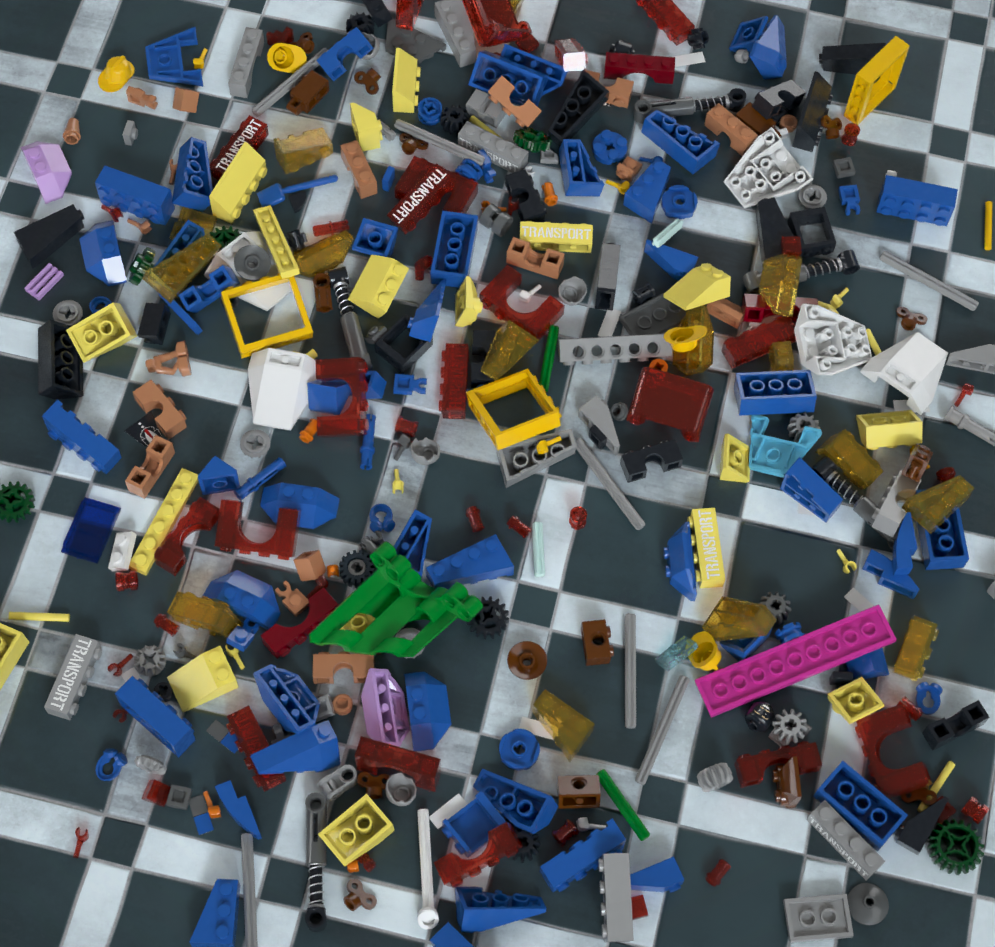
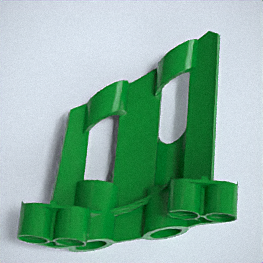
M384 541L370 555L377 570L309 633L310 643L320 646L328 644L341 646L344 648L343 651L366 655L387 652L396 655V657H414L457 618L466 622L471 621L483 609V604L477 597L468 595L466 587L459 582H455L449 589L444 587L433 588L422 582L421 576L411 568L409 560L403 555H397L394 546ZM357 613L375 617V620L361 634L351 630H340ZM430 620L412 640L394 637L408 622Z

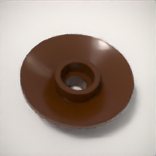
M523 641L511 648L508 653L507 664L513 675L520 679L531 680L539 677L545 671L547 655L544 649L537 643ZM528 660L531 664L526 666L523 662Z

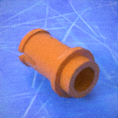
M551 182L544 183L542 185L545 196L544 202L548 206H554L557 204L558 196L555 195L553 184Z
M311 418L305 429L300 431L299 438L305 443L313 441V436L321 426V423Z

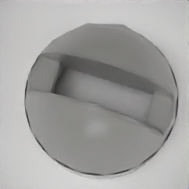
M737 50L734 55L735 61L747 63L749 59L748 50Z

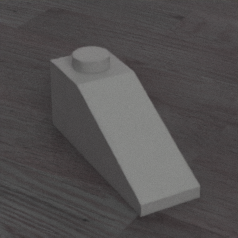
M995 344L952 352L946 361V365L995 374Z
M595 396L579 408L578 417L589 429L593 425L599 428L607 437L606 446L616 456L619 453L620 444L608 405L603 399L600 400Z

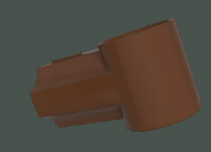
M319 273L313 279L316 310L326 313L333 310L330 279L327 274Z

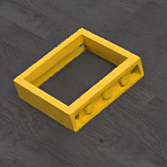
M895 36L856 74L844 117L855 125H859L896 88L910 45Z
M278 273L277 276H265L253 283L252 281L245 282L236 288L233 286L227 287L221 292V299L241 359L266 348L276 349L313 338V330L294 276L282 279L280 273ZM289 282L304 328L244 345L229 299Z
M528 368L466 392L468 406L497 450L561 426L560 418L562 415L559 412V408L554 406L551 396L546 395L543 385L538 384L536 375L533 376ZM528 388L545 414L500 431L483 404Z

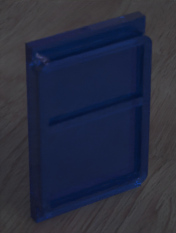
M85 497L81 501L69 528L61 553L98 564L121 508Z

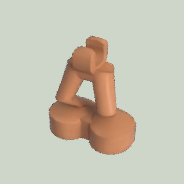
M185 340L177 342L175 351L154 356V359H149L145 362L150 373L157 372V374L174 375L177 369H179L183 377L192 375ZM175 357L178 358L173 368L162 366L163 362Z

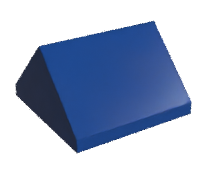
M763 16L740 23L729 49L733 52L746 49L750 57L755 41L759 40L762 32L766 31L768 17Z
M363 218L352 250L368 255L389 258L394 252L398 227Z
M328 377L308 382L309 409L339 416L355 383Z
M216 456L211 459L198 475L202 495L234 491L241 487L237 470Z
M745 617L719 644L739 662L749 658L769 638L772 628L769 625Z
M883 648L845 663L847 672L853 673V681L860 677L867 679L889 675Z

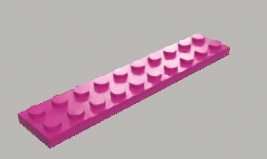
M878 604L695 679V684L712 718L896 642L897 639Z

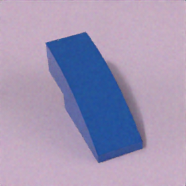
M911 512L906 513L895 537L892 553L893 575H907L913 568L911 556L917 550V542Z
M873 549L870 550L862 569L879 576L877 584L914 600L919 588L908 574L893 575L892 560Z
M231 780L215 786L222 804L235 822L247 833H251L257 840L262 839L246 796L237 798Z

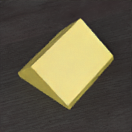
M728 433L724 435L721 445L720 480L747 483L750 480V447Z

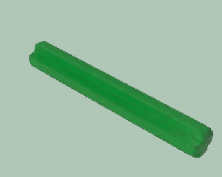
M554 325L549 327L539 385H543L546 392L549 389L559 334V327Z
M600 770L596 774L599 775L600 784L640 841H644L650 836L649 831L606 770Z

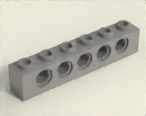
M664 333L558 339L559 362H563L565 366L575 365L576 361H582V364H593L594 360H600L601 363H612V359H619V362H630V358H637V361H649V357L667 360V356H672V347L670 343L664 340ZM654 342L656 350L650 353L647 350V346L649 343ZM635 343L638 346V350L636 353L631 354L629 346ZM614 344L619 346V352L616 355H612L610 352V348ZM595 345H599L601 348V353L597 356H594L591 351ZM577 346H580L583 350L579 357L573 355V349Z

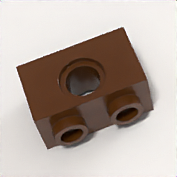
M605 619L582 622L581 635L586 666L609 664L611 656H614L613 645H609L608 639L611 638L610 626H606ZM600 640L603 644L595 645L593 641Z
M599 775L558 776L557 795L559 809L600 808Z

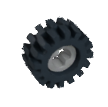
M353 550V554L348 552L346 557H342V561L339 563L340 577L345 584L348 583L349 587L354 585L355 588H358L375 571V565L367 552L363 554L362 550H359V553ZM359 565L362 571L355 573L352 567Z

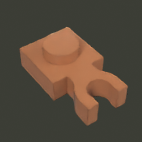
M131 86L127 88L128 102L156 109L158 105L155 102L156 96L146 95L145 91L140 88Z
M285 581L283 585L287 589L280 591L279 588H276L275 593L279 597L285 598L282 600V603L296 617L309 606L308 599L297 588L292 591L290 584Z

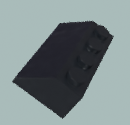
M817 71L814 72L792 145L794 148L813 152L814 146L819 144L821 136H818V132H822L824 128L821 124V117L828 115L829 108H826L827 104L831 105L833 95L830 94L832 86Z
M49 320L38 328V395L51 399L84 396L83 361L66 329L72 326Z

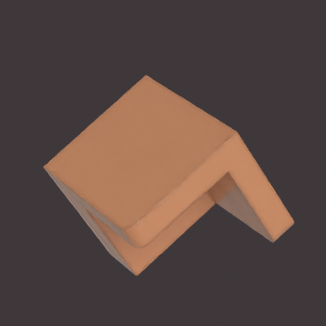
M176 87L173 109L196 113L199 92Z
M319 550L303 552L293 560L301 581L316 580L327 571Z

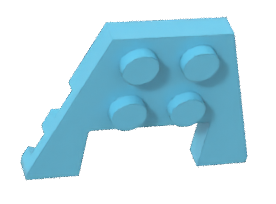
M751 415L749 468L753 471L784 478L786 472L799 457L802 459L821 437V429L805 426L799 442L796 443L764 435L769 423L768 417Z

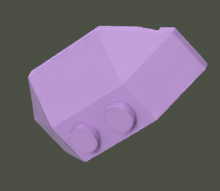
M37 141L21 147L45 204L63 198L72 172L59 144Z
M370 668L361 695L367 735L380 747L398 748L410 731L404 692L391 676L388 669Z

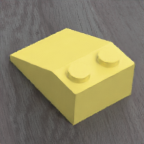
M704 263L689 271L666 291L663 297L685 311L730 297L731 276L713 267L711 264Z
M114 302L66 329L83 363L107 353L138 336L121 304Z
M221 646L200 654L167 677L183 713L239 688Z
M365 794L318 833V836L345 867L378 845L395 830L390 820L373 800Z

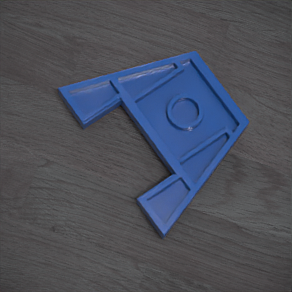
M196 27L145 47L149 79L203 87L201 69L184 71L181 47L198 45Z

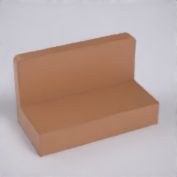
M725 298L707 304L706 313L736 329L739 328L743 321L740 306Z

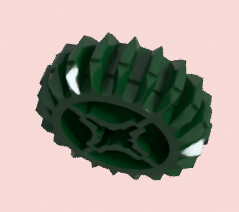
M952 818L950 822L946 819L942 822L943 824L938 823L936 829L931 831L932 836H929L927 839L931 843L927 846V849L932 850L929 857L936 858L933 863L935 865L940 863V870H944L945 867L948 868V874H951L953 870L956 875H960L961 871L967 874L969 869L973 871L976 865L981 863L980 857L984 856V852L981 851L984 848V844L979 843L982 840V836L976 837L975 835L978 829L972 831L970 829L971 823L965 826L964 820H960L957 824L955 818ZM950 832L959 833L962 837H957L953 833L950 834ZM941 837L944 839L943 842L946 845V850L944 852L941 849ZM961 842L959 848L949 851L955 844L958 845ZM966 842H969V844H970V848H971V854H970V856L967 854L968 851H967L966 846H965V845H966ZM948 857H956L958 860H961L962 862L953 861Z

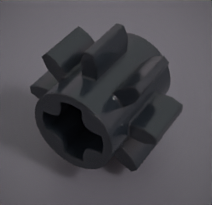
M703 28L691 29V33L687 36V41L690 46H693L694 50L702 49L708 43L709 36L706 31H703Z
M299 229L286 233L288 238L285 239L292 251L304 248V242H308L306 234L304 232L300 233Z

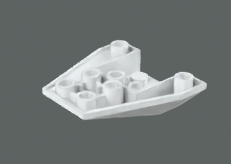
M771 127L756 138L724 180V183L745 209L757 205L764 198H777L798 191L811 182L813 178L803 165L800 166L784 147L782 139Z
M260 231L242 233L220 250L213 258L204 275L210 280L209 274L225 265L232 268L240 284L236 287L248 282L249 280L242 278L234 267L236 253L247 245L259 246L269 254L271 268L266 276H277L279 271L263 234ZM254 263L248 264L251 268L255 267ZM286 282L238 297L268 311L290 294L292 289L290 283Z
M803 304L801 306L794 333L803 366L817 375L832 376L867 363L872 358L865 325L819 305Z
M917 332L872 357L861 369L860 373L874 383L879 378L888 382L909 397L906 403L908 407L922 415L933 401L948 352Z
M266 348L252 353L248 366L253 424L291 431L308 405L307 383L323 378L325 366L306 354Z

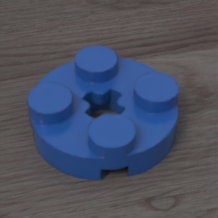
M610 130L602 131L601 134L594 138L592 143L595 159L606 165L621 162L627 154L626 138ZM607 146H612L614 149L607 150Z
M684 185L671 186L668 191L663 193L661 206L665 215L668 218L675 219L692 217L698 203L694 191L692 193ZM679 199V200H681V202H684V203L681 204V205H679V204H676L675 202H677V200Z
M515 729L502 737L499 744V754L502 763L513 770H528L538 760L540 753L539 742L530 731ZM519 745H522V749L525 752L517 754L514 747L518 748Z

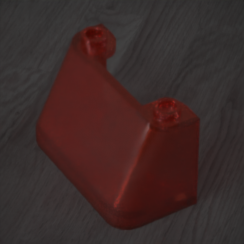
M462 0L481 47H492L526 39L532 33L527 21H520L518 23L510 0Z
M643 367L626 420L634 425L643 424L646 419L682 430L681 434L685 440L699 442L714 389L710 385L651 367Z

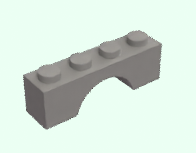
M245 28L228 82L231 96L248 98L252 85L254 63L256 57L261 56L264 46L263 30Z
M900 470L898 476L893 475L889 483L890 486L887 487L877 506L878 508H876L872 519L875 520L872 527L891 537L894 536L905 515V512L897 503L910 504L921 482V479L918 483L902 475L903 470Z

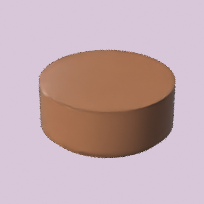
M784 115L780 119L779 127L780 129L786 127L788 133L795 131L798 121L793 115Z
M339 694L333 699L332 704L335 713L347 715L351 712L353 703L350 696Z

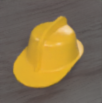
M276 43L269 49L267 61L274 70L294 73L307 62V56L301 47L286 43Z
M123 55L109 59L106 68L98 77L99 87L105 92L119 91L133 76L135 70L133 64L127 61Z
M702 325L675 327L666 331L663 338L666 342L670 343L674 351L687 352L697 346V340L706 335L707 328Z
M705 631L698 632L689 640L686 647L689 660L695 668L705 671L718 670L717 665L722 657L721 651L710 633Z

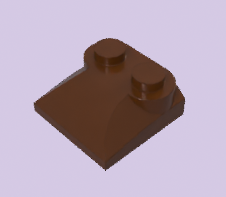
M793 756L785 765H776L775 770H772V780L776 782L777 790H774L775 802H778L779 806H786V808H796L802 797L797 756Z

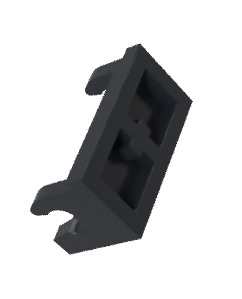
M145 304L137 334L139 338H145V343L163 345L171 315L165 304Z

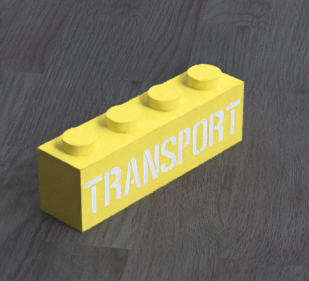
M520 221V239L530 242L532 250L547 251V248L559 252L591 253L593 225L585 223Z
M715 508L692 509L691 515L687 517V522H690V528L692 529L691 542L695 551L693 552V561L697 566L695 581L699 582V588L723 587L725 574Z

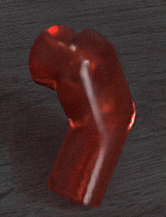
M426 255L415 263V279L417 281L424 280V271L433 262L431 256Z

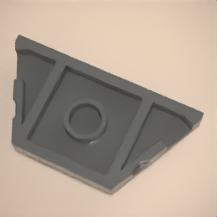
M392 18L388 22L385 49L386 52L394 56L396 48H401L416 58L417 63L420 64L423 60L433 57L434 53L446 50L445 43Z

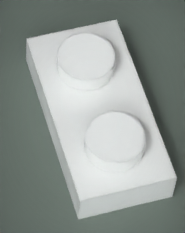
M132 531L116 533L108 569L111 571H127L129 569L137 534Z

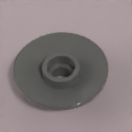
M247 245L236 253L234 267L242 278L249 281H257L269 273L271 259L263 248L256 245ZM254 263L255 267L251 268L248 264Z
M862 883L855 886L849 892L847 897L849 911L855 921L863 925H875L886 917L889 902L881 888L874 884ZM866 899H870L873 902V905L868 906L866 904Z

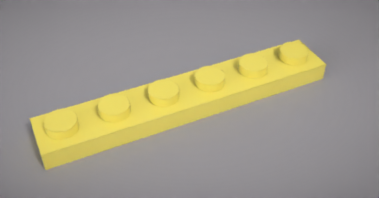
M271 205L254 209V216L281 278L300 274L298 265Z
M183 468L180 470L133 555L129 569L147 576L198 483V474Z

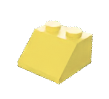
M354 102L350 103L351 123L362 152L380 148V141L383 140L380 119L377 120L374 112Z

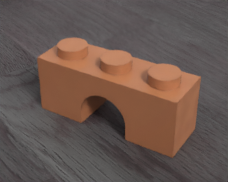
M585 70L595 80L600 81V73ZM617 77L614 85L604 86L609 91V99L605 103L628 108L634 81Z
M501 76L488 91L490 95L488 98L495 104L500 103L503 106L502 110L508 116L512 114L517 118L515 122L522 128L526 126L528 128L542 110L529 99L522 106L513 105L509 97L515 87Z
M719 103L706 115L705 126L717 136L722 131L725 132L731 140L730 147L742 157L758 136V134Z
M355 140L340 145L341 158L347 171L352 173L354 185L360 198L363 199L377 194V181L358 141Z
M513 237L507 250L506 263L558 280L564 265L565 254L547 248L545 254L537 253L531 249L530 242Z
M149 380L133 391L135 401L145 413L153 409L163 410L155 418V422L159 430L169 440L187 427L185 423L187 418L181 410L177 411L174 407L175 403L170 397L166 398L163 394V388Z
M157 435L154 436L146 448L144 463L140 468L134 466L125 480L128 491L144 499L146 498L175 454L172 442Z
M345 651L338 654H330L329 652L313 654L314 684H334L335 673L339 669L347 668L353 672L354 683H365L368 670L374 668V655L350 654Z

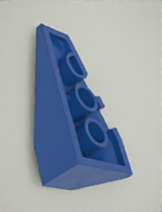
M774 15L767 24V30L762 32L759 40L755 41L750 54L751 60L763 79L783 77L787 66L785 30L778 15Z
M329 720L316 724L299 734L291 735L250 756L259 774H283L284 772L294 771L297 773H303L304 771L324 772L341 764L338 739Z

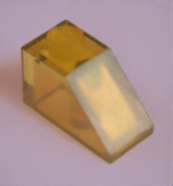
M791 341L773 342L769 351L772 371L794 370Z

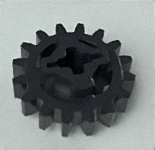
M492 596L488 600L481 597V603L484 608L476 615L479 624L473 618L467 622V625H471V632L476 630V637L482 634L485 640L487 635L494 639V634L501 636V629H507L506 624L509 623V618L507 617L509 611L504 610L505 604L499 605V599H496L494 602L492 601ZM497 611L499 612L501 619H499V616L496 615ZM491 615V618H488L487 620L484 621V617L487 618L488 616Z

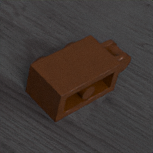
M311 70L303 76L297 86L291 89V100L287 104L286 109L296 116L302 111L308 114L329 92L328 80Z
M751 102L736 113L735 117L758 134V136L772 127L779 137H782L780 132L775 129L776 122L771 118L766 120L752 107L753 104Z
M916 444L901 474L919 483L934 452H931L930 448L925 445L919 446Z

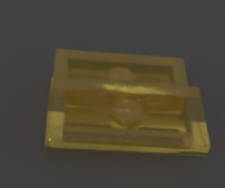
M182 207L178 221L174 223L169 239L173 240L187 220L204 228L205 237H210V232H213L218 218Z

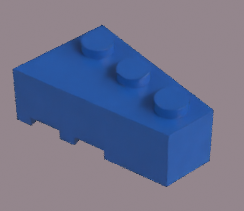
M656 158L625 192L623 205L652 224L667 186L671 167Z
M800 457L786 472L780 487L782 491L825 523L838 510L843 501L840 495Z

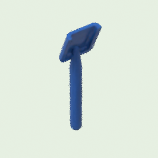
M336 175L327 176L282 188L279 183H275L257 192V196L262 207L269 205L272 207L285 200V193H293L337 182L338 177Z

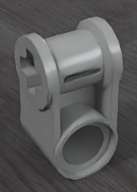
M344 765L318 782V786L322 787L327 794L328 801L335 800L357 784L356 779L358 775L356 769L352 765ZM351 772L354 774L350 780L343 779L345 773Z

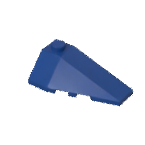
M447 279L441 280L418 307L414 318L410 317L407 328H411L409 336L431 342L439 318Z
M485 769L481 770L473 785L478 792L482 791L493 806L513 825L532 834L549 825L558 808L552 796Z
M476 886L455 887L456 916L461 932H482L545 913L547 909L542 897L519 893L509 896L503 894L501 890H495V893L484 892L482 887Z

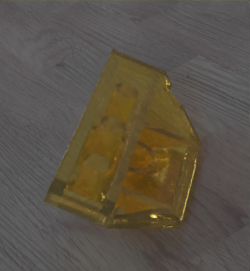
M344 230L339 234L324 238L293 253L300 275L312 278L343 263L353 242V236Z
M783 253L764 260L759 293L771 307L774 314L793 316L802 256Z
M705 305L687 310L685 317L678 325V327L702 325L707 328L706 335L697 340V346L693 350L687 352H676L673 350V365L686 376L702 373L713 364L714 329Z

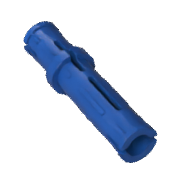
M371 414L364 415L363 442L360 448V468L363 470L365 465L366 470L372 469V458L375 453L373 445L376 416L373 414L372 419H370Z
M278 457L252 478L249 477L246 483L234 490L236 497L242 501L253 491L259 490L263 483L286 467L285 462Z

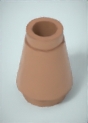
M76 118L68 120L63 133L64 141L70 145L77 144L81 139L79 121Z

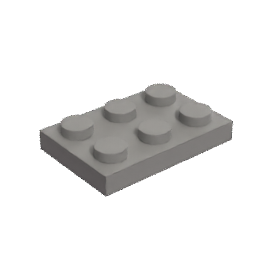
M847 894L783 900L789 943L852 938L854 936Z

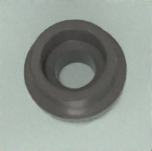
M623 402L615 403L610 410L611 416L617 421H623L628 415V406Z

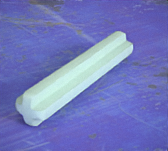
M676 218L653 238L652 245H655L657 248L661 247L682 228L683 221Z
M533 522L534 576L544 577L543 523Z

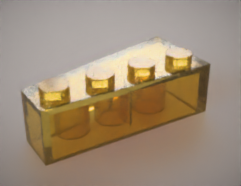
M206 234L167 260H163L157 266L147 270L142 279L168 302L172 303L214 258L222 245L209 234Z

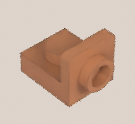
M627 156L622 164L619 163L617 165L616 175L620 179L631 183L642 169L643 164Z

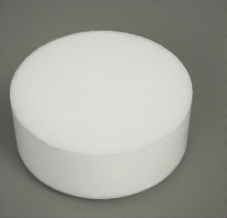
M424 907L418 912V924L422 928L433 929L437 926L439 915L435 908Z

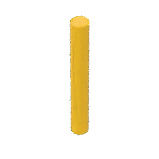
M991 201L985 202V250L992 249Z

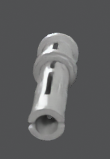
M951 406L943 419L944 421L948 420L957 425L958 429L964 428L995 446V433L969 419L968 414H962L955 410L954 406Z

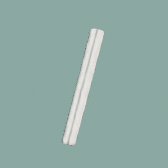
M419 809L417 813L423 908H434L429 810Z

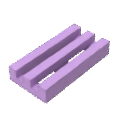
M48 263L24 289L40 301L64 274Z

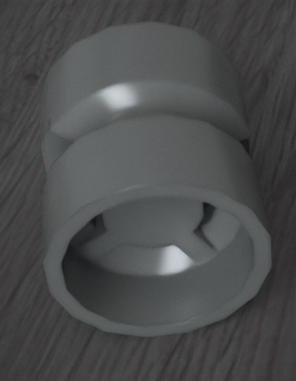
M490 204L480 216L479 223L488 229L491 228L492 232L502 237L510 229L513 217L506 212L501 213L500 208Z

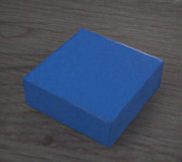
M389 166L382 178V189L388 192L395 179L394 167Z

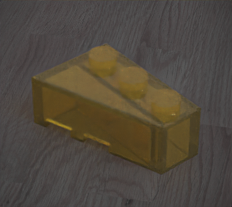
M177 591L167 611L175 621L196 630L198 628L209 630V635L214 637L217 633L224 636L226 641L236 626H241L242 624L227 603L223 601L214 602L205 596L200 598L191 592L182 593Z

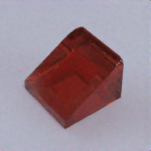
M155 779L149 780L142 800L165 807L171 787Z

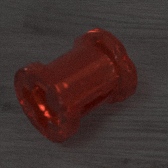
M849 123L845 126L844 134L841 138L843 144L847 146L856 144L857 136L860 133V127L857 124Z
M399 416L395 432L401 431L410 434V437H414L419 422L404 419L403 416Z
M574 507L570 511L569 524L575 530L584 528L587 511L583 507Z
M566 819L565 824L557 831H552L553 837L562 847L566 845L565 842L573 835L579 834L578 829L569 819Z

